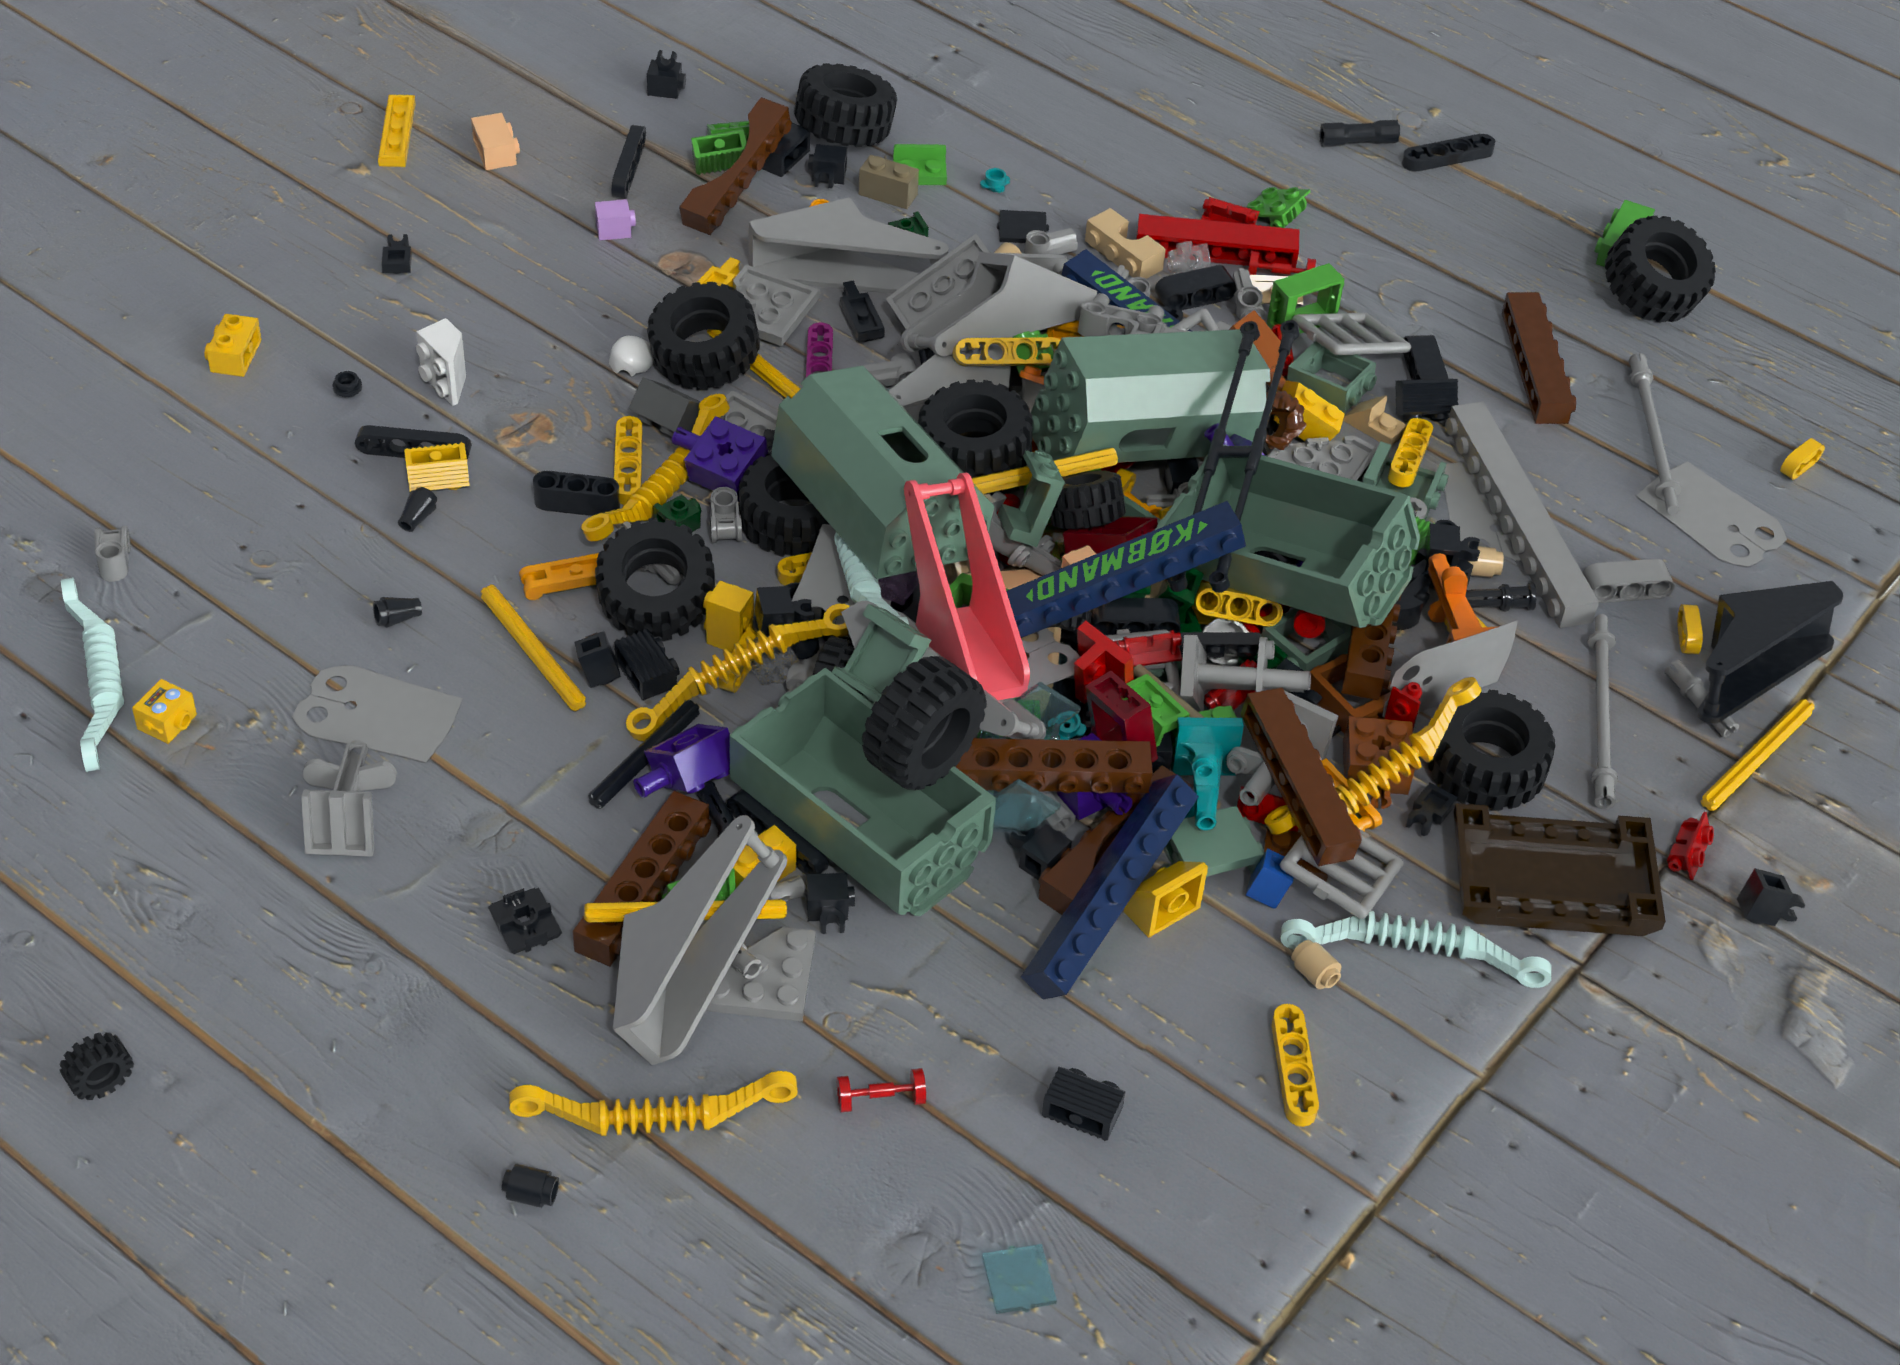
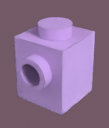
M627 199L595 202V218L599 241L632 238L631 227L636 226L634 210H629Z

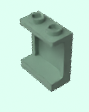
M1380 441L1363 477V483L1420 499L1427 506V514L1424 518L1426 520L1430 509L1436 510L1441 496V493H1438V491L1444 492L1449 475L1444 474L1447 463L1441 461L1437 472L1420 467L1411 486L1398 487L1388 480L1393 460L1389 458L1391 444Z
M1025 450L1023 458L1032 473V478L1019 508L1001 504L997 515L1010 540L1037 547L1065 481L1051 455L1040 450H1036L1035 453Z
M868 604L862 614L871 620L846 666L844 668L835 666L832 673L841 678L842 681L855 691L858 690L863 693V697L874 704L876 701H879L882 691L894 681L893 678L899 672L903 673L906 670V666L912 662H918L923 657L932 640L886 609Z
M1237 806L1217 810V823L1211 830H1201L1195 826L1194 816L1185 818L1164 848V852L1171 865L1178 861L1204 862L1208 866L1206 877L1246 866L1252 874L1264 855L1262 844L1253 837L1248 819L1242 817Z

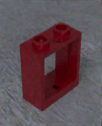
M1122 516L1114 522L1098 527L1069 529L1063 532L1065 554L1088 545L1098 554L1154 531L1158 525L1157 518Z
M1113 671L1107 672L1086 685L1092 733L1102 741H1150L1151 761H1156L1158 756L1151 705Z

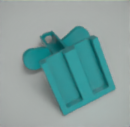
M1178 717V735L1174 741L1175 756L1174 762H1171V771L1178 775H1193L1194 792L1199 797L1185 818L1194 816L1195 826L1201 830H1211L1217 823L1216 812L1221 776H1236V773L1230 771L1227 766V755L1234 747L1241 746L1244 728L1242 718Z

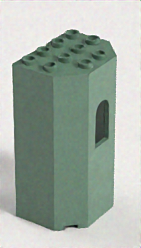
M1240 329L1061 338L1058 348L1054 352L1048 372L1044 377L1045 388L1040 389L1031 410L1033 420L1032 439L1038 450L1048 453L1052 456L1053 460L1114 448L1118 456L1117 463L1206 457L1211 442L1204 436V433L1212 425L1220 423L1239 358L1238 350L1242 340ZM1254 343L1252 344L1249 356L1246 357L1225 429L1229 438L1236 434L1253 441L1267 400L1266 382H1270V368Z
M864 366L810 374L800 383L803 387L792 398L787 396L779 404L771 456L876 579L917 571L904 495L905 482L916 480L918 484L927 483L928 485L945 483L950 479H957L958 474L964 472ZM973 483L989 533L994 505ZM943 494L930 496L929 499L923 500L942 564L946 565L969 560L958 495Z
M1261 455L1258 469L1252 478L1240 521L1246 546L1231 553L1232 561L1228 572L1229 588L1359 628L1366 627L1367 624L1381 625L1412 578L1414 567L1409 566L1412 558V549L1418 550L1420 533L1410 496ZM1207 456L1196 474L1190 478L1188 494L1181 493L1174 500L1172 507L1165 517L1159 521L1155 530L1193 514L1204 477L1203 469ZM1219 458L1215 474L1211 477L1202 511L1228 501L1235 513L1245 478L1244 469L1248 458ZM1270 551L1304 561L1301 567H1297L1253 553ZM1219 558L1194 567V569L1204 573L1202 580L1209 582V576L1212 572L1216 571Z
M824 668L817 674L809 676L803 684L793 691L785 693L779 700L778 708L774 709L770 706L767 709L761 710L755 718L745 725L737 727L730 735V779L896 913L906 915L907 912H910L914 916H922L969 878L974 870L971 864L976 859L978 851L985 853L992 842L996 798L954 766L943 779L939 778L936 784L925 786V789L907 790L871 765L863 752L862 734L866 731L865 723L867 717H870L872 714L871 709L874 704L827 668ZM819 791H831L868 820L856 829L813 794Z

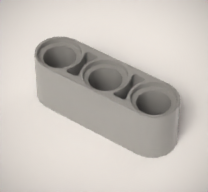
M1661 559L1594 563L1583 571V575L1599 603L1661 599L1669 596L1675 588L1668 568Z

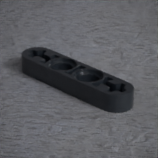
M631 125L612 179L611 192L613 197L627 198L645 146V126Z
M1476 134L1409 147L1404 151L1402 166L1409 171L1416 172L1488 158L1493 155L1496 141L1488 134Z
M373 425L361 427L355 439L356 448L364 454L405 458L404 450L406 448H423L422 442H429L434 446H441L443 444L447 446L448 444L453 445L454 443L460 444L462 442L465 444L466 457L468 459L472 443L468 437L458 433ZM393 439L401 440V441H403L406 445H405V446L395 445V444L392 442V440H393Z
M741 789L727 800L728 808L735 818L747 815L754 821V830L758 835L776 825L796 844V868L806 876L807 874H821L828 869V860L821 851L744 789Z

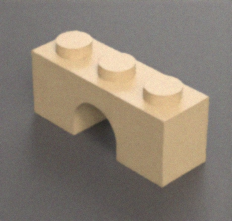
M1112 208L1088 219L1085 242L1118 267L1119 265H1124L1125 269L1129 270L1131 277L1147 279L1163 270L1166 249L1148 235L1137 240L1127 239L1129 221Z

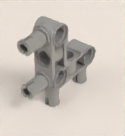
M1103 293L1096 294L1093 301H1086L1081 305L1078 333L1084 337L1191 332L1167 327V324L1162 322L1164 310L1158 305L1151 306L1147 313L1108 305L1110 302L1109 297ZM1115 323H1121L1125 328H1119Z

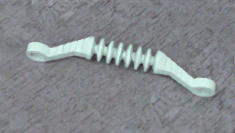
M836 532L834 542L837 546V552L839 553V559L852 601L855 603L860 601L872 602L909 625L907 617L900 616L898 612L882 599L878 579L873 576Z
M72 577L61 579V588L66 610L84 627L82 639L84 642L88 686L90 688V703L95 714L80 740L85 770L89 772L100 770L97 745L114 720L113 718H115L118 711L124 705V697L122 695L123 689L121 686L119 660L117 658L115 631L79 601L75 579Z
M1370 911L1367 917L1363 919L1352 916L1351 918L1348 917L1342 919V921L1338 920L1316 928L1310 922L1302 919L1288 920L1281 927L1282 944L1293 950L1305 940H1311L1313 943L1317 942L1323 945L1348 938L1370 944L1373 936L1377 935L1379 946H1383L1387 937H1391L1392 948H1397L1400 940L1404 939L1406 950H1410L1414 941H1417L1419 952L1423 953L1429 943L1434 955H1437L1441 945L1445 947L1447 957L1451 956L1454 948H1458L1460 959L1475 958L1484 960L1490 965L1492 964L1496 968L1501 969L1506 974L1511 975L1522 985L1530 988L1544 987L1551 981L1552 965L1546 959L1531 956L1519 960L1466 925L1463 927L1460 935H1458L1453 923L1450 924L1447 932H1443L1442 922L1437 921L1434 929L1430 930L1428 919H1424L1420 928H1416L1415 917H1410L1407 925L1403 926L1401 915H1397L1393 924H1389L1388 913H1383L1380 921L1376 922L1374 911Z

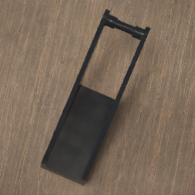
M1833 581L1719 595L1711 642L1713 652L1707 659L1705 666L1706 671L1709 672V692L1698 708V718L1703 722L1711 724L1721 722L1831 651L1834 639L1829 632L1834 607L1841 604L1843 599L1842 590Z

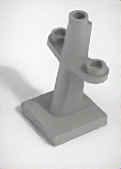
M996 491L992 496L985 494L994 505L989 537L993 549L1009 558L1008 564L1018 566L1019 568L1025 566L1042 576L1061 569L1062 561L1050 554L1055 546V543L1052 542V537L1045 535L1040 539L1037 547L1010 540L997 516L1001 504L1004 503L1007 497L1000 491Z
M1184 635L1180 697L1199 712L1204 710V694L1206 690L1233 689L1256 690V692L1283 687L1284 691L1304 692V690H1310L1311 688L1310 671L1268 669V659H1274L1275 645L1274 641H1268L1267 637H1260L1257 668L1206 664L1207 654L1197 635Z
M1285 691L1288 699L1294 703L1295 712L1301 724L1306 726L1308 737L1314 749L1319 751L1321 760L1325 759L1338 715ZM1234 747L1227 755V766L1230 771L1236 774L1253 775L1240 791L1241 801L1248 806H1258L1275 784L1261 754L1243 747ZM1251 792L1254 798L1249 797L1247 793Z
M354 740L346 744L340 766L325 762L320 758L311 759L306 762L303 769L305 781L313 786L333 790H303L301 801L305 854L373 856L375 845L372 792L361 791L391 787L395 783L397 771L388 761H380L364 766L368 746L363 741ZM359 748L361 749V753L356 754L352 751V749Z

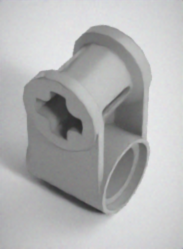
M719 487L711 493L710 528L712 543L724 539H736L737 542H742L741 515H739L738 496L736 491L729 487Z
M122 526L121 529L115 530L95 528V555L101 578L109 582L125 578L128 574L129 553L131 551L128 526Z

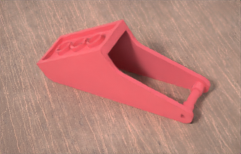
M967 472L959 473L957 479H950L945 483L931 485L927 483L918 484L916 480L906 481L904 495L920 586L916 627L922 634L932 640L929 647L977 680L983 689L997 700L1026 696L1030 680L1029 663L970 474ZM950 494L951 496L958 495L972 576V594L968 607H955L923 501L929 499L930 496Z

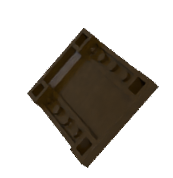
M1455 804L1453 812L1462 915L1474 923L1645 936L1663 929L1666 920L1651 818L1618 815L1616 823L1612 824L1489 814V808L1486 805Z

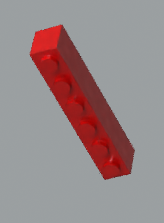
M1139 214L1136 240L1148 235L1166 249L1165 258L1249 266L1251 251H1259L1258 263L1292 264V267L1295 268L1297 265L1300 229Z

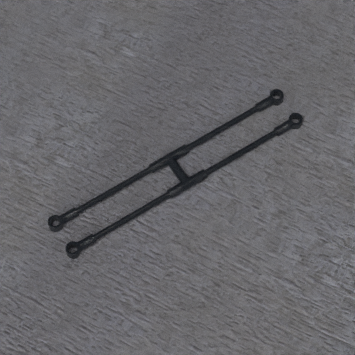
M1288 320L1280 326L1282 339L1278 349L1279 358L1260 425L1255 431L1251 446H1223L1226 437L1225 429L1246 357L1250 354L1253 341L1257 340L1260 336L1256 322L1248 321L1241 325L1242 340L1238 350L1239 358L1219 426L1214 431L1203 469L1204 477L1193 514L1202 511L1211 477L1215 474L1219 458H1248L1244 469L1245 478L1235 510L1237 518L1241 521L1252 478L1258 469L1267 437L1266 428L1287 355L1290 354L1293 340H1296L1300 335L1296 321ZM1231 553L1219 558L1216 571L1212 572L1209 576L1211 588L1215 592H1224L1230 586L1228 572L1232 561ZM1186 571L1167 578L1168 585L1173 592L1183 591L1187 587Z

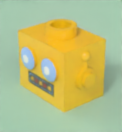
M160 679L132 707L137 729L167 744L182 730H185L197 715L193 694L163 679Z

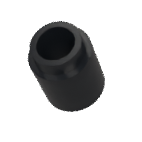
M515 1164L512 1170L507 1169L502 1181V1191L506 1192L507 1200L540 1208L544 1205L552 1206L554 1204L559 1188V1177L552 1176L551 1171L521 1164Z

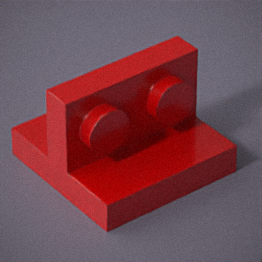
M1085 620L1077 628L1078 655L1080 658L1074 662L1075 697L1083 704L1087 703L1085 686L1109 671H1113L1125 683L1134 680L1133 656Z

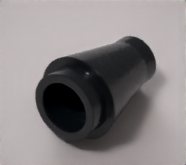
M417 487L416 490H412L402 515L398 520V525L405 531L413 532L436 509L437 497L435 494L424 487Z
M381 597L379 601H374L373 613L377 625H384L387 628L413 617L421 616L422 606L419 598Z

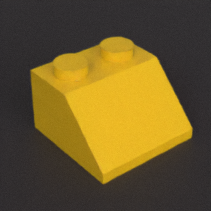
M1287 380L1284 383L1282 391L1285 390L1293 398L1296 397L1299 404L1305 408L1303 421L1307 426L1298 437L1304 441L1308 438L1328 437L1329 441H1331L1340 432L1345 413L1299 382ZM1275 415L1274 421L1279 423V418Z
M1178 861L1168 868L1163 867L1159 869L1152 877L1141 882L1123 912L1150 938L1200 908L1208 866L1204 862Z

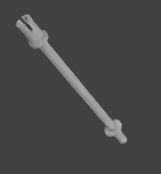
M1635 353L1628 360L1632 371L1630 379L1632 385L1639 388L1659 473L1660 483L1656 485L1655 493L1657 497L1665 500L1667 512L1669 514H1676L1679 511L1676 496L1681 494V483L1671 477L1649 386L1653 382L1652 371L1648 369L1646 355L1639 353L1640 361H1638L1637 354Z
M1599 614L1595 617V632L1588 637L1589 647L1596 651L1598 769L1592 772L1591 781L1595 786V805L1603 809V799L1606 798V809H1610L1616 803L1615 785L1617 784L1618 776L1617 772L1611 769L1608 651L1615 646L1616 638L1608 631V618L1604 614Z

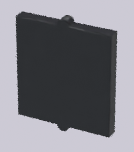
M1000 210V222L997 223V229L1000 230V242L1026 243V236L1030 231L1040 230L1047 233L1049 225L1046 224V212Z

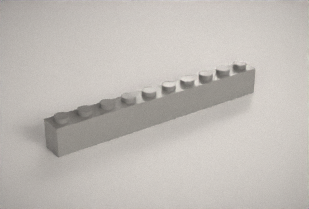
M1484 401L1452 406L1450 416L1446 420L1447 433L1453 437L1459 454L1463 455L1469 472L1475 476L1478 482L1480 492L1485 494L1492 513H1495L1498 517L1503 533L1508 535L1514 553L1519 555L1526 574L1530 575L1535 584L1537 594L1543 598L1548 614L1554 618L1559 628L1593 623L1599 601Z

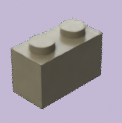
M870 155L859 169V195L908 209L918 195L919 169L879 156Z

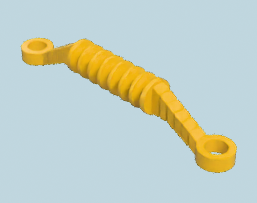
M724 394L710 395L699 403L700 410L691 432L699 436L702 435L715 416L721 417L729 411L730 406ZM679 446L668 457V460H665L661 467L656 469L655 473L635 491V494L627 500V503L621 509L599 513L586 519L581 526L585 538L588 541H599L608 537L613 532V524H621L626 521H648L649 518H652L653 505L656 503L660 505L665 504L667 499L672 497L674 492L680 488V485H683L687 478H689L684 459L690 451Z
M846 604L832 605L824 613V618L816 621L792 623V625L784 624V626L771 624L768 626L770 636H765L760 630L757 632V643L749 636L746 637V649L737 642L734 644L736 654L733 655L726 648L723 649V661L715 654L712 655L713 666L711 667L702 660L700 662L702 672L699 673L692 666L687 668L688 672L677 683L678 685H675L653 709L640 707L628 715L626 726L630 735L638 741H645L685 700L687 701L692 696L695 697L699 694L701 696L706 695V683L717 689L716 678L720 677L727 684L729 682V671L737 678L740 677V665L744 666L748 671L752 670V659L760 666L763 665L762 654L765 653L771 660L774 659L773 648L775 647L783 654L787 652L788 647L799 641L829 635L836 637L848 635L849 632L845 622L840 625L833 624L832 622L836 617L842 616L841 612L850 606ZM640 720H651L646 728H635Z
M1474 677L1464 678L1449 687L1428 726L1409 736L1411 747L1406 742L1401 741L1399 743L1401 754L1395 749H1390L1388 753L1391 761L1384 756L1378 758L1380 769L1375 764L1370 763L1368 765L1370 776L1360 770L1357 773L1360 783L1353 778L1347 779L1349 791L1342 785L1335 788L1340 798L1345 801L1348 814L1355 815L1359 812L1356 801H1359L1364 806L1369 805L1370 802L1367 794L1378 799L1380 793L1377 786L1386 792L1389 791L1390 784L1387 779H1390L1395 784H1399L1401 779L1398 772L1405 777H1409L1411 775L1409 764L1416 770H1419L1421 762L1418 757H1421L1425 762L1433 760L1440 740H1442L1444 732L1448 728V723L1451 722L1457 707L1471 702L1481 693L1482 689ZM1287 805L1272 811L1264 821L1271 834L1274 835L1284 833L1296 825Z
M775 1071L727 1096H708V1094H703L701 1103L696 1106L693 1096L688 1095L685 1106H681L678 1096H674L671 1107H667L664 1098L659 1097L656 1108H652L649 1098H645L642 1109H638L635 1099L631 1098L627 1110L623 1109L620 1099H616L613 1110H609L605 1100L581 1104L534 1085H522L510 1092L509 1109L513 1114L520 1117L536 1116L546 1110L583 1128L592 1129L593 1132L601 1134V1136H607L609 1125H614L617 1135H621L624 1124H628L631 1133L636 1134L639 1123H643L647 1134L651 1132L653 1122H657L660 1132L664 1133L668 1121L672 1122L675 1132H679L682 1121H686L689 1130L694 1131L697 1120H701L704 1130H710V1128L725 1121L727 1117H732L736 1112L739 1113L745 1107L751 1106L753 1102L756 1103L762 1098L773 1103L788 1102L797 1096L798 1088L795 1075L787 1071Z

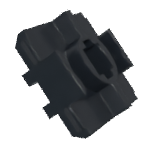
M524 888L504 895L503 900L488 906L510 952L513 954L524 950L529 952L532 947L540 944L545 946L548 941L558 938L562 934L551 911V905L546 902L539 888H532L524 891ZM526 916L530 920L521 923L518 918Z

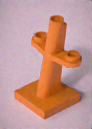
M1439 553L1429 557L1428 572L1439 600L1429 606L1430 610L1427 614L1431 621L1437 623L1444 622L1445 618H1447L1451 631L1446 644L1497 628L1482 627L1466 598L1468 578L1465 572L1459 567H1450L1445 554Z

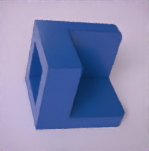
M1267 848L1250 876L1246 896L1271 908H1277L1294 877L1280 868V863L1285 856Z

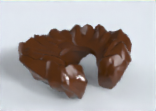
M1277 390L1270 416L1276 415L1279 418L1277 431L1272 436L1267 435L1265 443L1271 450L1275 448L1284 450L1293 441V438L1299 436L1307 426L1303 421L1304 406L1300 405L1296 397L1293 398L1285 390Z

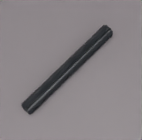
M687 700L588 794L589 803L597 809L603 808L649 763L644 751L681 733L700 714L699 705L691 700Z

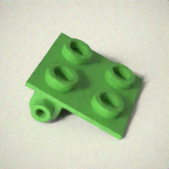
M1269 187L1261 192L1262 194L1254 201L1248 203L1246 208L1260 211L1258 217H1269L1271 227L1285 228L1288 223H1291L1293 219L1306 209L1307 201L1304 197L1310 193V189H1298L1297 187L1277 189L1276 187Z

